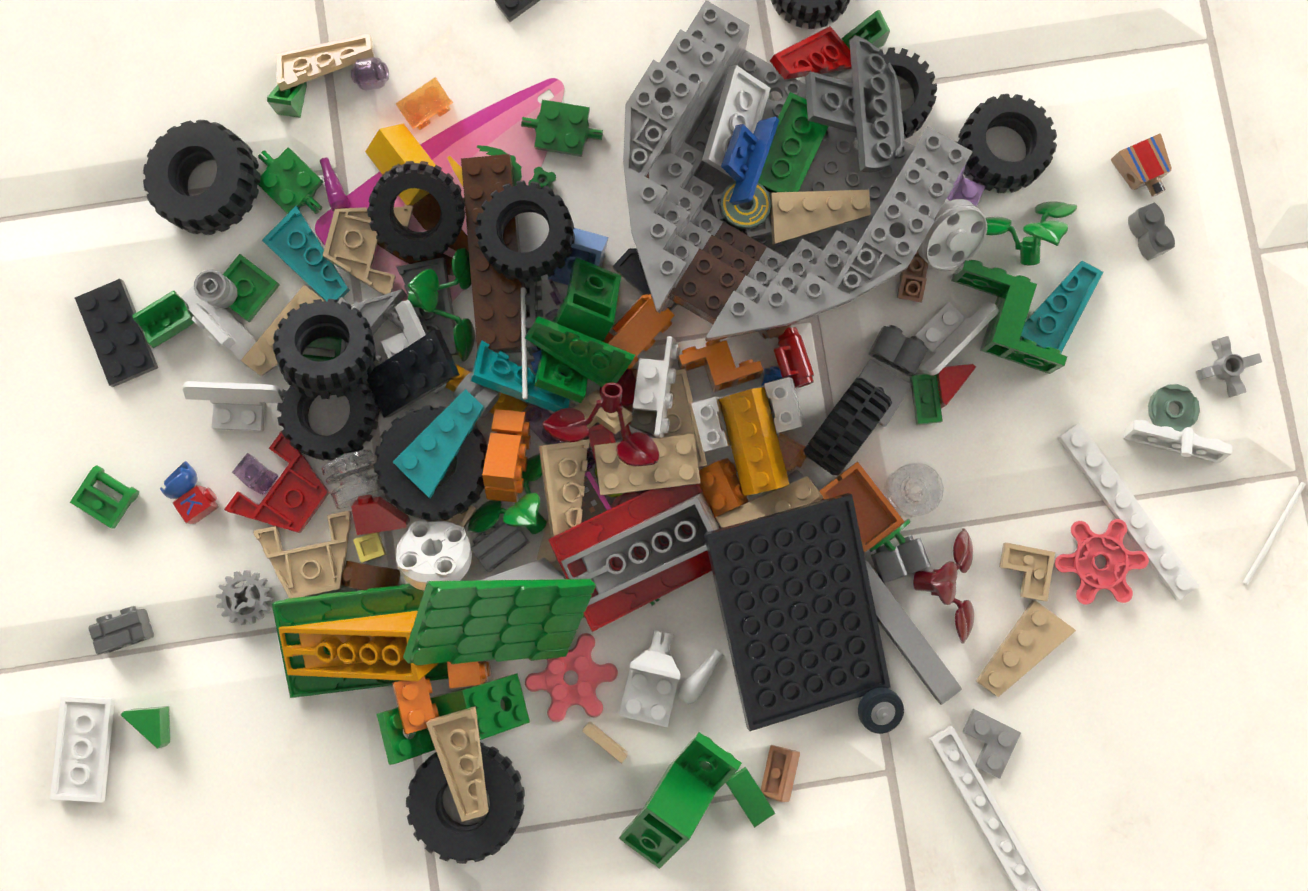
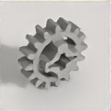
M244 570L243 575L241 572H234V578L226 576L227 584L218 586L223 590L222 594L216 595V598L222 599L217 608L225 609L221 614L222 617L230 615L229 622L235 623L238 620L239 625H245L247 621L249 624L256 623L255 617L263 619L265 616L262 611H270L271 609L266 605L267 601H273V598L268 596V593L273 589L264 586L268 580H259L260 573H253L251 576V571ZM246 581L242 587H234L239 582ZM243 593H246L247 602H244V598L241 597ZM248 608H255L253 612L246 615L243 614Z

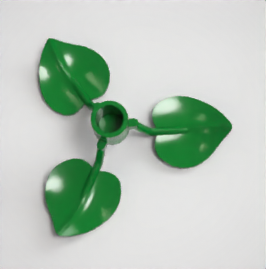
M1058 201L1043 202L1037 205L1035 213L1042 215L1040 223H1031L1023 227V231L1031 236L1024 237L1022 242L1019 241L1015 228L1010 226L1012 221L1003 217L986 218V235L993 236L1004 234L1007 231L1011 232L1015 242V249L1020 250V263L1027 266L1037 265L1040 263L1041 240L1058 246L1061 238L1068 231L1066 223L1046 221L1048 217L1063 218L1069 216L1077 210V205Z
M459 248L452 259V270L456 277L454 281L439 285L436 272L432 269H427L419 273L407 286L410 288L408 300L413 308H422L425 312H433L456 321L457 324L453 329L454 342L462 362H465L475 342V331L472 322L468 318L462 320L458 316L435 309L438 303V290L458 284L462 290H467L472 284L469 252L466 248Z
M540 453L528 458L526 472L522 471L524 489L527 494L508 509L501 508L502 502L498 500L485 502L471 517L468 524V532L480 533L488 530L497 522L500 514H504L503 521L506 525L526 527L531 534H537L545 528L547 521L538 512L540 496L537 493H531L529 488V482L536 481L543 475Z

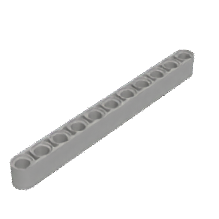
M797 469L788 475L789 484L804 478ZM865 559L878 623L933 697L941 705L962 690L961 686Z

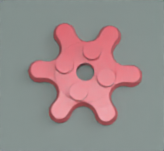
M1112 520L1106 532L1100 535L1093 533L1089 525L1084 521H1076L1072 524L1071 534L1077 541V550L1072 554L1057 556L1054 564L1060 572H1074L1079 576L1080 586L1076 591V598L1081 604L1092 603L1095 595L1101 589L1111 591L1114 598L1121 603L1129 602L1132 599L1133 591L1126 582V574L1132 569H1144L1148 565L1149 558L1143 551H1128L1124 547L1123 537L1127 532V525L1123 520ZM1098 555H1102L1106 559V565L1102 569H1098L1095 565L1094 558Z
M581 634L577 639L575 647L568 651L566 657L547 659V667L544 671L531 673L525 679V686L529 691L544 690L550 694L552 702L548 708L547 715L553 722L562 721L566 716L568 708L572 705L583 707L586 714L590 717H598L603 711V704L596 696V688L602 682L614 681L618 675V670L611 663L599 665L592 660L591 652L595 646V638L591 634ZM569 670H573L578 674V681L574 685H569L564 680V675Z

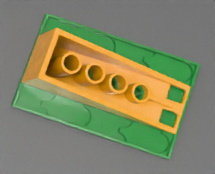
M402 584L400 586L371 588L361 591L287 598L272 603L290 698L393 686V682L401 680L419 681L424 676L425 679L429 678L430 681L449 679L447 662L415 665L414 663L408 664L403 658L424 590L417 589L410 584Z

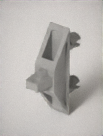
M401 289L360 303L356 301L351 305V309L357 308L362 313V316L368 320L373 335L387 319L403 331L404 326L400 322L395 306L407 294ZM342 297L337 302L338 304H341V302L348 303ZM343 339L341 344L340 355L345 351L349 344ZM376 354V360L381 362L382 357Z

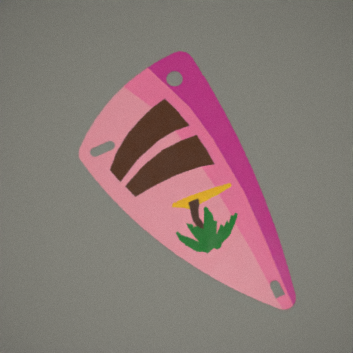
M556 78L544 80L472 114L420 145L435 165L442 168L441 171L445 174L449 173L454 178V183L458 184L462 190L461 195L463 198L461 158L510 154L513 162L515 186H517V181H525L526 185H528L529 180L534 176V169L542 166L547 151L535 149L536 131L533 128L521 127L522 117L537 119L541 109L538 96L548 89L554 95L549 101L562 103L564 85ZM381 172L372 176L347 195L348 208L367 207L368 209L370 194L381 178ZM429 193L412 205L413 211L408 227L409 230L416 232L429 231L439 222L441 215L440 205L435 197ZM397 196L394 207H404L405 203ZM332 209L323 214L315 224V233L324 245L327 241L334 214ZM466 213L457 240L443 254L437 253L436 257L432 259L422 257L421 261L413 260L412 256H407L404 259L399 257V252L395 250L393 253L389 252L386 249L387 245L384 242L380 244L378 241L371 269L395 275L392 292L403 289L407 294L404 287L405 283L397 267L443 257L446 259L449 282L454 281L456 277L452 270V259L455 252L459 248H466L469 252ZM459 284L450 287L452 302L463 291ZM408 294L402 301L408 300Z

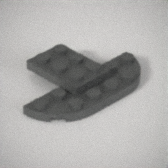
M855 35L850 40L853 83L810 71L805 76L808 121L857 133L860 172L871 173L885 169L901 153L904 143L900 88L892 65L890 63L886 65L884 59L877 54L880 50L872 43Z

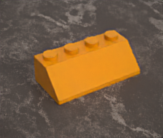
M765 387L745 390L719 399L743 496L790 485Z

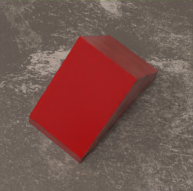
M974 364L944 367L936 374L941 409L950 402L975 370L976 366Z

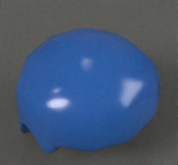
M185 461L164 481L165 489L161 487L160 490L167 498L178 499L195 487L198 480L197 473Z

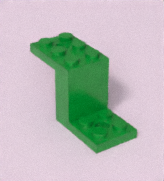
M576 257L572 264L566 297L552 322L603 342L614 324L621 275ZM541 350L534 386L582 403L586 394L588 378L546 351Z
M965 260L953 274L952 282L997 296L995 305L998 307L999 313L989 322L980 351L1048 374L1065 366L1068 356L1060 354V350L1046 347V349L1038 347L1036 342L1028 339L1020 341L1037 287L1036 283L1030 282L1031 279L1025 276L1017 275L1015 277L1009 275L1006 270L994 267L991 269L985 267L982 262L977 260Z
M518 673L481 685L430 697L431 703H435L437 706L439 717L476 706L480 740L530 723ZM501 699H503L505 703L504 710L501 708L500 705ZM398 707L377 713L389 765L436 750L428 728L409 733L408 738L404 736Z
M698 732L668 766L642 811L623 830L618 839L660 869L690 840L716 792L738 771L742 763L734 758L731 753L726 752L715 744L709 737Z

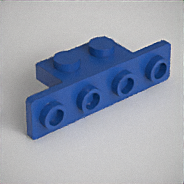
M776 116L758 121L754 133L744 124L735 126L721 168L736 181L729 201L732 205L750 202L754 196L779 123V119Z

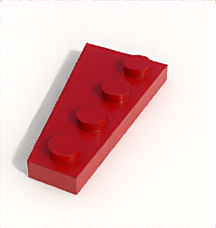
M831 26L774 54L769 60L784 80L805 77L810 71L824 74L852 69L850 49Z

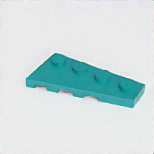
M297 206L262 239L274 253L325 301L335 299L338 302L341 297L343 298L350 291L334 264L323 258L324 248Z
M1084 261L1079 262L1026 320L1020 339L1032 340L1037 343L1036 346L1044 349L1051 347L1060 350L1062 353L1104 272Z
M481 340L476 354L471 382L553 412L569 408L570 399L534 386L536 376L529 367H527L528 399L524 400L522 398V365L520 367L509 361V356L501 351L497 354L488 348L489 344Z
M465 389L393 463L431 499L437 485L443 479L449 465L458 454L462 443L471 432L485 407Z

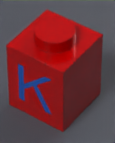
M198 485L172 502L185 523L196 524L219 508L215 502L217 500L215 493L210 488Z

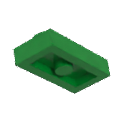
M912 375L910 381L916 425L943 422L937 375Z

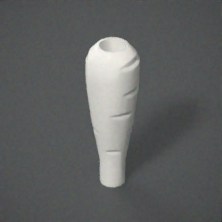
M715 649L712 655L684 682L678 692L679 698L687 704H692L699 698L715 667L723 657L721 652Z

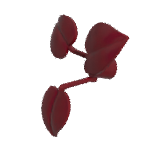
M627 368L617 383H607L603 387L600 386L599 393L601 399L596 401V406L586 420L581 411L575 408H564L553 413L542 423L544 429L552 437L569 443L578 442L588 436L589 429L586 425L592 422L600 407L607 413H615L617 411L624 441L617 445L616 452L618 458L630 466L654 465L659 460V450L652 438L641 432H635L630 437L626 434L622 413L623 407L621 405L626 406L634 403L637 380L632 369Z
M962 528L953 546V556L956 563L949 561L940 569H933V572L917 571L914 575L913 585L916 591L931 592V595L939 596L944 605H950L952 602L957 605L955 626L960 641L964 644L973 627L974 609L969 600H964L962 603V601L955 598L958 569H960L961 573H966L969 570L973 560V545L967 530Z

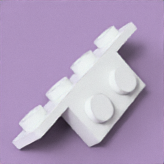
M194 285L182 295V299L190 306L189 310L194 315L192 320L201 329L206 327L210 332L208 337L217 346L222 344L229 348L241 361L257 342L226 308L218 309L201 300L194 291Z
M669 336L667 337L664 361L639 358L633 408L636 410L657 412L654 436L657 438L664 437V433L669 431L670 420L667 418L668 408L671 409L673 403V394L670 393L671 384H674L676 380V369H673L674 359H678L679 344H676V340Z

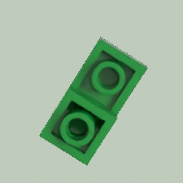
M746 767L736 772L726 782L754 828L776 814Z

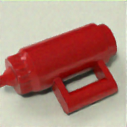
M789 327L782 335L778 336L779 347L773 351L782 378H792L795 388H800L814 382V373L802 336L798 333L796 327Z

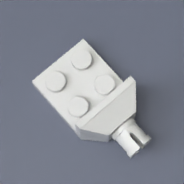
M654 630L650 649H646L631 660L618 716L668 727L676 688L681 674L672 655L669 654L673 634L665 633L663 643L660 644L662 632Z

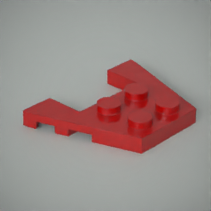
M280 432L268 449L289 463L259 505L243 493L237 491L224 510L301 533L330 492L303 454L292 447L290 440L286 439L282 432Z

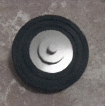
M888 688L870 690L862 697L858 705V716L861 723L866 729L877 734L887 733L895 729L900 724L904 715L902 700L894 691Z

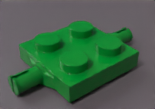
M542 99L537 119L522 117L521 127L535 129L536 139L534 147L538 150L582 157L584 144L587 139L602 140L603 130L589 128L590 107Z
M287 147L276 159H273L265 150L261 153L267 159L261 154L258 155V158L267 166L265 172L260 176V184L258 185L287 214L295 206L299 209L307 205L315 214L319 213V211L313 205L322 210V206L313 197L324 181L294 151Z

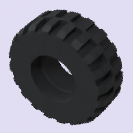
M190 120L180 123L181 126H173L167 130L164 136H160L155 141V146L147 154V164H144L143 174L145 179H143L144 190L148 192L147 199L150 205L155 207V211L162 218L189 233L212 235L216 233V230L224 232L230 229V225L238 224L243 219L246 212L249 213L253 207L254 198L257 199L259 193L257 185L260 184L261 178L260 173L256 170L259 168L257 158L252 155L253 151L248 144L231 130L217 122L210 123L208 120H196V123ZM215 160L217 173L212 185L205 192L196 196H190L188 180L192 171L205 161Z
M431 405L422 406L421 409L416 411L414 409L406 411L405 416L400 419L397 417L391 422L392 426L388 431H383L380 436L382 442L375 449L377 462L374 463V472L378 475L377 484L383 490L385 498L396 506L398 510L415 518L428 521L447 520L459 513L463 514L469 510V506L473 503L476 504L481 498L480 494L485 489L482 474L488 446L483 434L474 425L456 455L457 465L454 474L446 483L436 487L430 499L393 461L447 408L443 406L433 408Z
M480 742L485 786L490 798V806L486 816L476 824H460L447 814L443 805V794L448 786V782L437 752L419 766L414 778L410 781L408 787L410 790L409 796L406 797V807L409 808L408 823L413 825L415 829L413 835L417 841L422 840L427 845L424 849L432 854L433 851L440 855L439 859L447 862L449 859H454L459 864H466L469 860H474V862L482 861L486 856L494 855L500 851L501 847L511 839L520 823L525 806V791L520 782V773L518 770L515 771L511 765L513 762L507 756L501 755L499 753L500 750L493 746L490 748Z

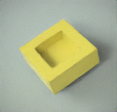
M379 532L353 539L361 563L387 555Z

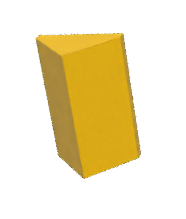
M404 123L379 129L365 151L382 175L386 171L391 170L393 166L397 164L403 165L406 161H414V163L425 161L428 162V165L435 167V163ZM411 188L404 190L398 196L405 205L412 206L429 193L422 189Z

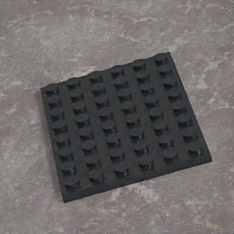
M846 493L704 533L745 723L749 731L862 697L875 688H891L852 494Z

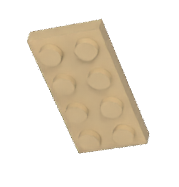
M694 434L652 438L659 450V460L654 465L630 466L623 463L617 456L616 449L618 443L594 445L600 496L700 484Z

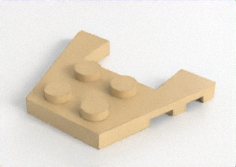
M413 206L394 207L397 220L408 229ZM367 207L335 209L323 258L382 295L391 293L395 275L371 269L378 240L376 239V231H372L369 225L371 218L368 217Z
M351 511L327 515L331 541L283 551L279 527L273 526L254 531L256 539L261 543L266 557L272 563L275 573L289 598L306 597L342 589L343 571L345 569L352 518Z

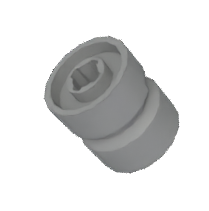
M205 270L194 281L196 295L215 308H227L236 300L237 288L235 284L218 271Z
M470 372L458 385L453 397L456 399L466 389L485 407L480 415L482 419L497 403L501 393L471 382L472 372Z

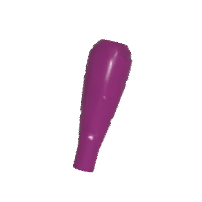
M327 157L320 159L325 189L332 211L348 208V198L331 167L329 159Z

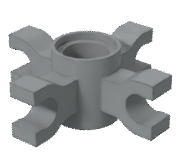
M1229 336L1212 341L1211 343L1218 359L1214 362L1213 366L1195 371L1198 380L1216 376L1226 381L1229 397L1246 393V388L1241 381L1240 374L1246 367L1262 363L1260 353L1242 358L1238 354H1232ZM1226 362L1230 363L1232 367L1231 372L1227 370Z

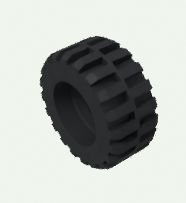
M1008 93L1001 94L998 99L992 96L985 103H980L974 109L958 135L960 139L957 143L972 151L966 162L964 173L966 176L971 174L974 177L972 181L982 183L986 186L985 190L987 191L996 188L997 193H1005L1009 189L1012 193L1019 191L1022 187L1026 188L1045 171L1053 159L1052 155L1056 152L1057 147L1056 142H1053L1057 138V133L1055 129H1051L1054 122L1051 117L1047 118L1045 116L1046 110L1042 106L1038 108L1034 105L1036 101L1031 98L1026 101L1022 99L1023 95L1015 94L1011 98ZM1002 126L1016 131L1025 143V158L1021 161L1009 162L995 156L987 145V130Z
M406 161L405 164H397L388 172L386 171L374 186L368 201L370 204L367 212L368 217L371 218L369 225L372 231H376V239L380 244L384 242L389 252L393 253L395 250L400 253L399 257L406 259L407 256H412L413 260L421 261L422 257L432 259L436 257L437 253L443 254L457 240L465 219V201L461 195L462 190L460 186L454 183V178L449 173L445 174L441 171V167L437 165L435 167L430 166L425 161L420 163ZM411 188L422 189L433 195L438 201L441 215L439 222L433 229L425 232H416L407 229L397 220L394 213V203L397 196L404 190Z
M517 181V186L511 187L510 183L503 185L504 190L500 193L497 190L490 194L492 200L490 202L485 200L481 206L484 210L483 213H478L476 221L479 226L475 228L479 239L477 243L480 250L494 270L499 274H504L510 280L516 278L519 282L527 283L528 279H533L534 282L542 281L541 276L546 274L548 277H551L555 274L553 271L555 268L559 267L561 269L566 264L564 259L570 257L573 251L571 245L575 243L573 231L575 228L567 206H565L563 199L558 194H554L551 188L548 186L542 188L538 182L531 181L530 185H526L525 181ZM526 212L542 215L548 222L549 233L541 246L530 252L519 253L510 250L505 245L503 240L504 229L513 217Z
M316 299L314 303L307 304L305 302L299 305V309L295 310L293 308L287 313L288 318H282L279 322V329L275 331L273 337L275 341L273 351L281 374H283L288 385H292L294 390L299 393L305 391L307 397L316 398V395H320L321 399H330L332 395H336L337 398L345 396L344 392L348 390L352 393L358 389V383L364 384L368 379L367 373H372L374 369L376 350L370 324L357 308L351 309V305L346 302L338 304L335 299H328L326 302ZM322 337H338L349 343L341 355L329 361H312L302 356L304 350L311 342Z
M856 378L804 448L805 456L831 475L838 476L891 406L892 401L890 397L864 378Z
M366 382L364 384L358 383V389L352 393L349 390L344 392L350 406L348 420L338 432L324 436L314 432L308 420L309 409L315 398L307 397L305 391L303 393L295 391L291 385L287 391L283 389L280 394L284 400L283 403H278L277 411L281 412V416L277 417L278 424L284 428L281 432L286 439L290 440V445L301 451V453L323 461H338L339 458L347 459L352 457L353 452L363 450V444L366 441L370 442L373 438L370 435L372 429H377L378 422L375 421V418L379 415V408L375 405L377 401L375 395L371 392V388Z

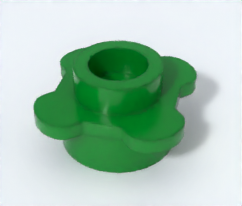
M536 167L534 169V176L529 180L528 185H530L531 181L538 182L542 188L544 186L551 188L552 182L556 181V175L554 172L548 173L544 171L542 167Z

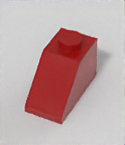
M360 496L351 506L357 535L407 528L410 522L407 514L398 510L380 496Z

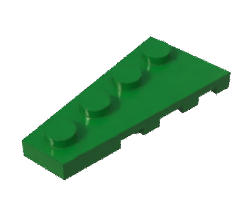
M539 316L525 336V339L601 387L607 383H617L635 357V354Z

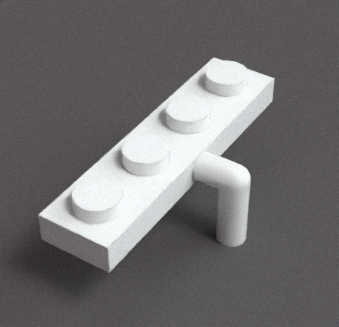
M1134 420L1124 430V439L1181 453L1184 457L1194 456L1220 463L1232 454V445L1223 443L1219 439L1199 437L1190 427L1179 432L1171 427H1159L1144 420Z

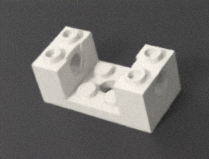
M788 377L760 386L765 387L776 433L805 426L792 378ZM726 396L713 397L691 403L704 452L731 446L719 399Z

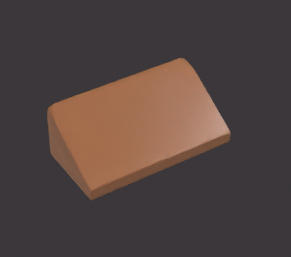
M770 745L761 785V791L765 797L780 802L790 801L800 757L799 751Z

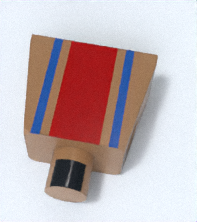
M1161 133L1125 148L1111 158L1113 165L1132 190L1146 185L1152 197L1166 190L1161 178L1166 176L1172 167Z

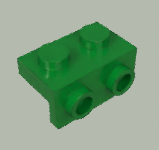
M175 291L169 292L132 315L134 321L142 328L148 344L153 348L195 323L192 320L193 315L189 310L188 304Z

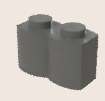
M1155 202L1139 208L1128 217L1129 228L1133 235L1138 238L1139 250L1146 260L1161 256L1175 247V239L1171 230L1165 225L1163 211Z
M894 325L882 327L868 354L907 376L915 375L928 350L924 346V342L917 337L911 336V338L904 336L902 334L903 331Z
M912 535L905 537V543L894 546L896 550L892 552L885 545H882L875 549V554L871 555L876 572L883 583L931 567L921 538L913 539Z

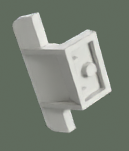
M409 300L401 301L395 306L404 326L403 332L381 341L388 359L426 335ZM446 384L434 390V394L442 391Z
M987 301L971 318L968 317L966 319L948 302L914 336L924 342V346L928 348L927 351L932 355L920 370L928 375L939 373L999 313L998 307Z
M185 382L183 386L185 399L210 400L213 403L211 428L218 430L264 431L265 402L283 403L284 399L280 396V388L275 385Z

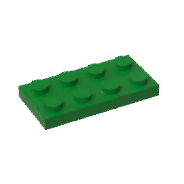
M789 92L778 116L779 123L758 180V183L771 193L799 191L829 127L808 121L807 99Z

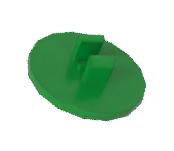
M909 519L905 520L904 523L871 547L869 551L872 552L883 544L890 552L896 550V547L889 540L896 538L899 544L905 543V538L900 531L911 521Z

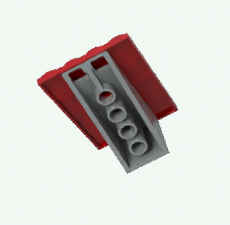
M700 484L648 490L549 538L548 541L566 579H591L596 584L593 593H591L592 596L585 612H583L593 632L711 572L712 568L704 533L720 529V526Z

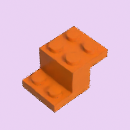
M727 340L705 343L706 347L696 349V346L682 350V354L678 357L679 369L686 368V371L701 366L705 367L713 393L758 379L763 372L761 361L754 362L753 359L739 363V367L736 368Z

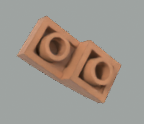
M918 252L914 255L907 269L901 272L897 298L922 303L927 281L928 263Z

